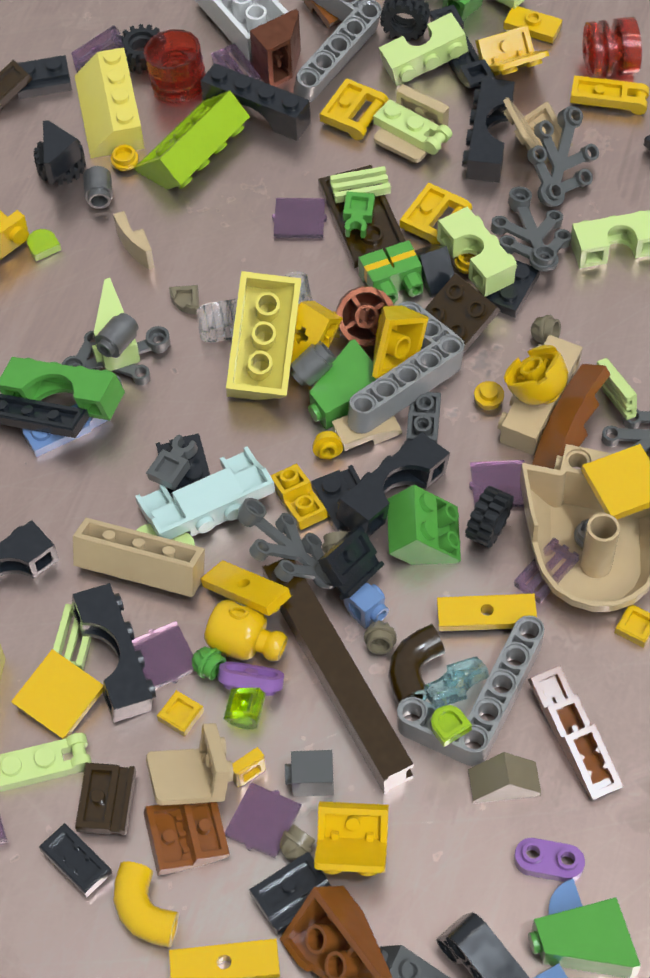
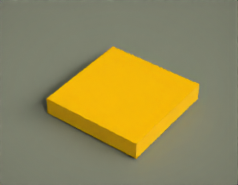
M641 444L582 465L581 471L605 513L620 519L650 508V459Z
M52 649L11 702L56 736L65 739L71 735L103 693V684Z

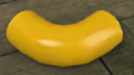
M121 862L115 879L113 897L119 920L134 936L155 945L171 948L177 930L179 913L159 908L150 901L148 894L153 876L152 869L136 862Z

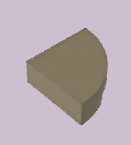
M198 285L169 287L170 298L179 310L189 314H199Z

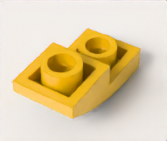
M297 463L270 475L274 481L275 490L288 513L296 519L297 527L300 531L328 518L326 508L313 492L310 480Z

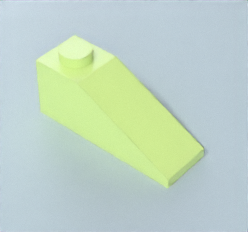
M110 278L104 279L94 328L95 337L113 316L124 313ZM135 339L117 358L102 355L96 345H92L96 362H103L105 370L113 371L141 362Z

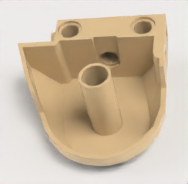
M566 444L564 455H557L554 469L522 463L520 485L537 567L551 591L571 606L591 612H608L633 605L650 589V508L620 519L605 513L581 470L582 465L613 453ZM589 519L583 548H581L575 542L574 531L582 521Z

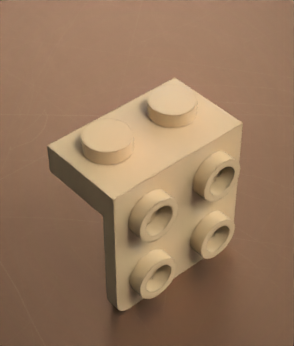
M402 84L396 91V103L439 126L441 124L448 126L449 106ZM380 128L374 135V142L414 163L421 162L428 154L383 128Z
M508 97L503 100L507 107L503 112L512 125L515 124L517 129L514 130V133L521 144L526 145L528 151L537 145L543 146L540 139L534 133L535 125L543 120H548L552 123L554 132L551 137L556 148H558L562 128L559 126L557 115L548 101L526 116H523ZM542 126V130H543V132L546 134V130H545V128ZM548 157L544 161L545 164L549 162Z
M216 723L202 725L199 749L151 751L146 756L154 798L158 805L225 801L228 782L233 780V765L231 761L226 760V741L224 737H220Z

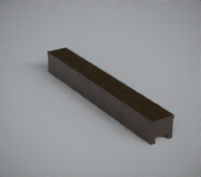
M286 558L281 559V560H289V561H291L293 564H296V565H297V563H296L295 560L286 559ZM281 560L268 566H262L264 578L289 588L291 597L281 605L279 610L383 793L385 794L390 789L412 779L413 774L410 770L414 767L412 760L306 578L294 576L289 582L280 580L275 575L274 570Z

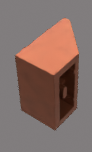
M297 9L282 14L250 30L253 70L263 82L272 86H277L292 79L301 52L299 11Z

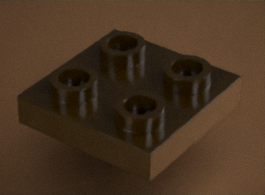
M456 273L425 308L427 312L464 341V353L501 311Z

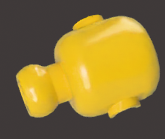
M223 600L215 606L208 619L204 633L205 642L210 648H217L224 655L242 661L252 658L256 652L262 653L269 661H279L288 641L287 636L283 632L266 630L267 618L263 613L232 600Z

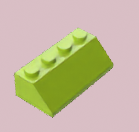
M231 91L206 99L147 154L134 169L137 173L167 190L174 187L181 189L192 181L191 175L196 170L200 171L210 163L208 158L213 153L217 154L227 146L226 140L230 136L234 137L244 129L243 123L250 116Z

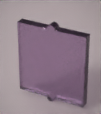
M276 198L275 214H272L274 238H323L324 222L327 221L325 198Z
M525 461L470 462L472 481L469 483V489L473 491L474 509L480 495L484 493L485 488L489 485L514 496L513 507H524L520 474L522 463H525Z
M176 621L157 630L150 629L147 634L132 640L135 651L140 650L142 652L145 662V669H142L146 679L152 680L155 689L170 682L177 683L179 678L195 672L192 666L193 653Z
M251 782L225 831V836L246 845L248 851L254 849L276 859L281 849L279 844L283 831L286 830L288 832L302 808V804L280 795L278 790L272 792Z

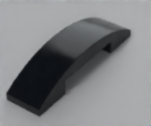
M454 5L430 11L429 17L431 22L452 13L458 24L464 29V22ZM466 35L468 52L448 61V63L466 87L474 88L481 86L482 78L495 79V76L486 60H480Z

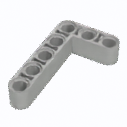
M313 0L343 22L300 68L296 76L293 94L306 98L310 102L317 98L376 31L382 13V8L377 1Z
M405 301L397 306H405L429 317L421 350L350 398L348 426L354 432L367 433L416 401L420 395L431 391L461 369L465 346L464 341L415 302Z
M529 615L519 618L515 623L467 718L472 724L470 732L443 747L431 729L432 715L439 707L420 698L407 697L399 703L397 708V728L400 734L466 765L476 766L484 762L541 650L545 630L542 621L535 616ZM529 633L535 636V638L527 639L522 635ZM518 660L522 664L514 666L508 663V661ZM505 687L509 691L506 693H499L495 691L494 688ZM414 714L420 717V719L408 721L404 717ZM483 714H490L494 716L495 719L492 721L483 720L480 716ZM474 741L482 747L471 749L466 744Z

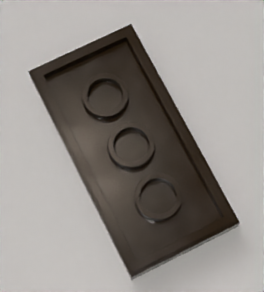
M372 165L360 167L342 173L371 169ZM330 176L318 179L319 188L354 268H358L359 256L381 249L385 252V248L406 241L385 195L375 196L372 223H366V237L361 238V230L352 229L350 237H346V221H343L345 202L335 203Z

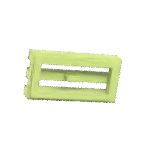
M385 166L330 176L335 203L345 202L347 191L373 193L375 196L391 194V186L388 183Z
M607 358L597 361V365H605L611 374L601 387L603 392L626 420L636 417L637 394Z
M65 604L53 650L62 655L71 618L75 616L72 604ZM75 618L64 657L83 670L92 637H82L76 662L71 661L80 631Z

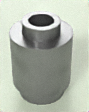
M101 166L88 168L83 174L85 199L93 208H105L113 198L111 173L107 168Z
M125 313L113 316L95 337L98 351L106 357H119L136 338L139 329L137 322Z
M321 341L316 345L311 344L291 363L293 368L291 375L302 386L306 383L312 386L333 367L332 362L336 360V357Z

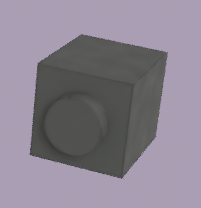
M332 750L291 751V764H285V785L292 784L293 796L334 795Z

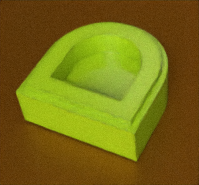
M35 230L27 238L29 251L36 262L62 250L59 241L50 230Z
M444 705L437 708L431 718L432 732L443 747L472 730V724L464 713L452 705Z

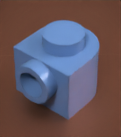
M365 583L350 598L344 599L345 607L350 615L365 629L371 623L378 620L382 621L389 612V608L385 606L384 593L375 584Z

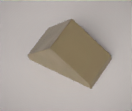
M502 752L468 769L473 803L541 796L535 761Z

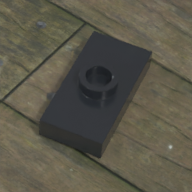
M66 823L39 846L40 851L86 897L113 873L111 868Z

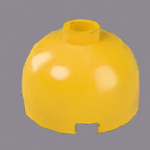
M542 345L527 351L529 357L525 358L522 362L518 357L507 368L504 381L510 392L517 399L528 405L550 404L556 401L568 380V369L564 358L553 345Z

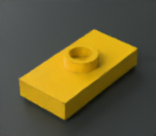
M517 6L515 9L511 8L504 21L503 29L511 30L528 25L531 38L553 44L562 27L563 19Z

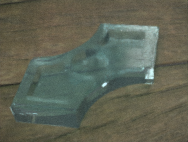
M476 656L446 665L447 671L442 677L425 684L424 689L427 699L435 709L467 699L466 693L473 685L488 679L487 666Z

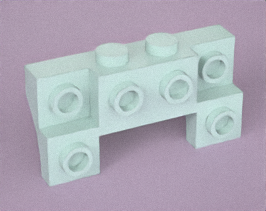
M248 446L243 448L244 452L229 459H225V457L220 458L223 470L172 492L173 498L166 487L159 485L160 489L143 497L140 494L135 497L148 524H151L156 535L173 539L186 532H189L191 536L207 533L216 525L228 520L238 519V509L246 498L259 500L274 493V481L267 469L256 460Z

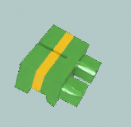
M410 240L387 247L385 252L381 249L358 257L359 277L362 282L385 292L393 304L398 300V292L406 289L411 297L423 293L422 265Z

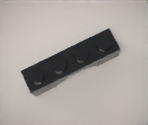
M216 63L212 65L201 79L203 101L231 91L241 105L250 107L260 113L268 121L273 132L298 141L311 123L310 100Z
M482 78L480 89H475L473 105H476L477 109H471L470 126H473V130L468 129L466 146H470V149L464 150L462 167H467L466 179L500 183L505 143L494 138L489 133V129L498 123L508 121L503 112L507 109L503 100L508 97L513 102L515 81Z
M422 432L413 440L408 439L393 456H387L372 473L367 472L355 487L346 489L340 495L337 502L339 506L336 519L351 530L362 526L367 536H371L386 523L390 503L385 493L394 487L402 485H416L427 489L446 473L450 452Z
M33 520L24 526L17 527L10 536L0 542V576L17 573L34 579L59 561L55 545Z
M110 583L72 594V610L81 635L98 638L112 647L118 657L119 663L116 669L103 681V696L113 723L150 712L153 698H156L155 687L152 680L146 679L142 670L145 669L144 658L140 650L135 651L132 643V640H135L131 623L129 621L124 622L121 612H124V606L120 594H114Z

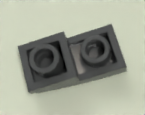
M427 392L420 395L416 401L410 404L406 441L408 439L413 440L422 432L437 443L441 393Z

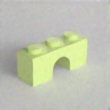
M452 13L427 24L430 40L423 45H410L401 36L379 47L383 66L396 87L468 52L465 32Z
M466 207L438 220L437 240L441 245L447 246L449 255L452 258L466 253L476 255L470 258L469 279L483 296L486 297L514 283L515 270L517 268L514 257L510 253H506L501 247L498 238L494 234L491 235L484 227L483 221L479 216H475Z
M650 210L573 223L570 243L579 268L607 264L610 245L615 243L627 245L632 250L635 259L650 256Z

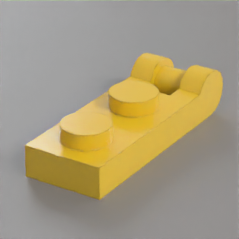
M574 75L570 103L631 110L636 115H642L647 111L648 102L646 99L649 97V87L643 83Z

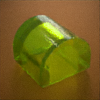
M260 688L231 689L223 719L237 728L256 729L266 696L265 692Z

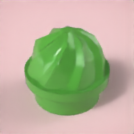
M206 646L197 650L192 657V666L197 675L201 678L207 677L210 680L218 677L219 665L226 662V658L221 655L220 650Z

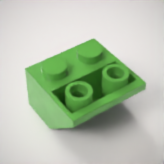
M412 485L387 499L390 503L387 514L390 555L411 565L456 564L461 562L458 506L416 485Z

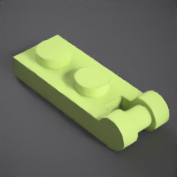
M390 99L373 116V123L432 155H435L441 149V144L446 143L453 135L448 126L444 124L439 126Z
M74 733L65 739L0 754V792L84 772L86 762L92 763L91 756L86 754L85 748L88 746L86 734ZM72 752L73 757L70 760L64 761L63 754Z

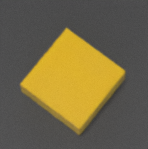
M635 605L628 606L614 633L644 648L650 638V613Z
M176 690L158 713L157 719L185 737L203 714L204 707Z
M258 747L232 763L233 781L238 788L266 771L265 756Z

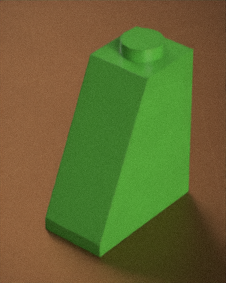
M355 339L349 341L332 363L333 367L318 380L309 392L310 405L308 406V411L315 422L320 421L326 430L333 427L332 421L348 415L349 401L355 393L378 379L372 376L373 361Z
M617 897L536 918L533 921L532 932L528 933L533 954L539 953L543 965L555 966L560 964L561 968L624 978L637 977L641 967Z

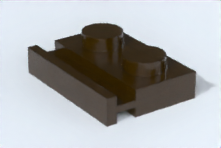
M86 762L75 823L77 832L98 834L121 833V835L126 836L136 776L135 766L127 768L114 764Z

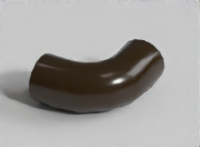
M433 624L415 631L402 640L391 656L388 678L398 705L407 697H416L424 701L429 697L430 692L421 675L422 668L429 661L445 654V648Z

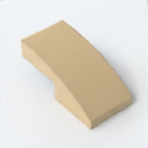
M124 211L113 214L116 232L129 254L148 269L154 268L152 250L144 229L132 232Z
M348 415L332 421L333 428L341 438L345 451L370 440L373 441L374 445H377L402 434L395 416H392L367 433H357L351 430L348 426Z

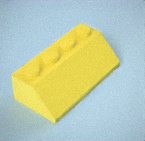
M124 47L97 52L74 76L90 158L112 155L113 150L119 145H129L134 150L145 149Z
M241 271L226 383L227 397L251 400L287 397L301 278Z

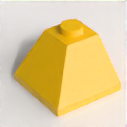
M402 305L385 306L382 308L375 340L373 377L380 378L421 350L429 317Z

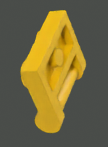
M346 78L320 112V122L349 133L355 140H362L367 133V127L373 120V116L389 98L378 90ZM365 101L371 102V105L358 122L352 120Z
M428 182L401 217L399 227L428 240L431 245H441L437 240L438 230L433 228V226L445 210L451 207L454 209L451 213L453 214L466 207L472 210V205L468 200Z

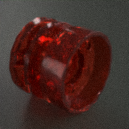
M634 16L613 19L611 31L606 20H599L598 24L595 21L585 23L582 52L589 77L600 78L601 74L605 78L610 77L613 65L618 76L639 73L642 63V44L639 26Z
M170 29L151 37L146 43L143 53L153 93L160 100L168 103H183L199 96L202 93L201 79L205 76L206 72L198 38L193 33L182 29Z

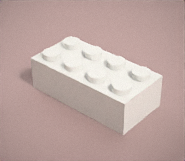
M195 0L249 62L252 61L250 30L288 12L278 0Z

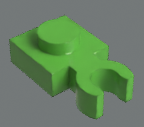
M346 192L343 221H346V237H350L352 229L361 230V238L366 237V223H372L375 194Z

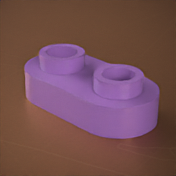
M225 662L219 665L218 681L230 690L245 688L256 690L260 695L272 696L283 689L284 673L269 667L240 662Z
M526 838L515 849V865L521 873L528 876L559 882H566L570 879L576 881L582 875L585 867L583 853L579 848L570 844L538 838ZM534 850L539 856L532 859L527 856L526 852ZM563 857H570L574 863L572 865H565L561 859Z

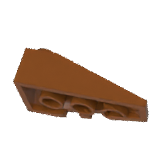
M344 885L314 887L280 937V941L297 965L306 972L312 971L320 978H393L363 910Z

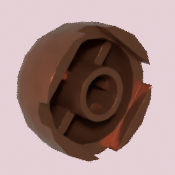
M359 286L349 290L340 299L336 308V314L343 318L338 327L339 331L348 341L355 339L359 345H375L382 308L394 306L392 300L385 292L372 286Z

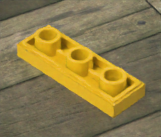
M224 560L220 561L200 578L204 588L268 616L277 612L281 605L291 597L288 587Z
M535 594L437 597L439 632L513 629L519 618L529 615L537 617Z
M277 938L169 950L171 978H280ZM224 961H228L231 963V965L226 969H222L219 967V965Z

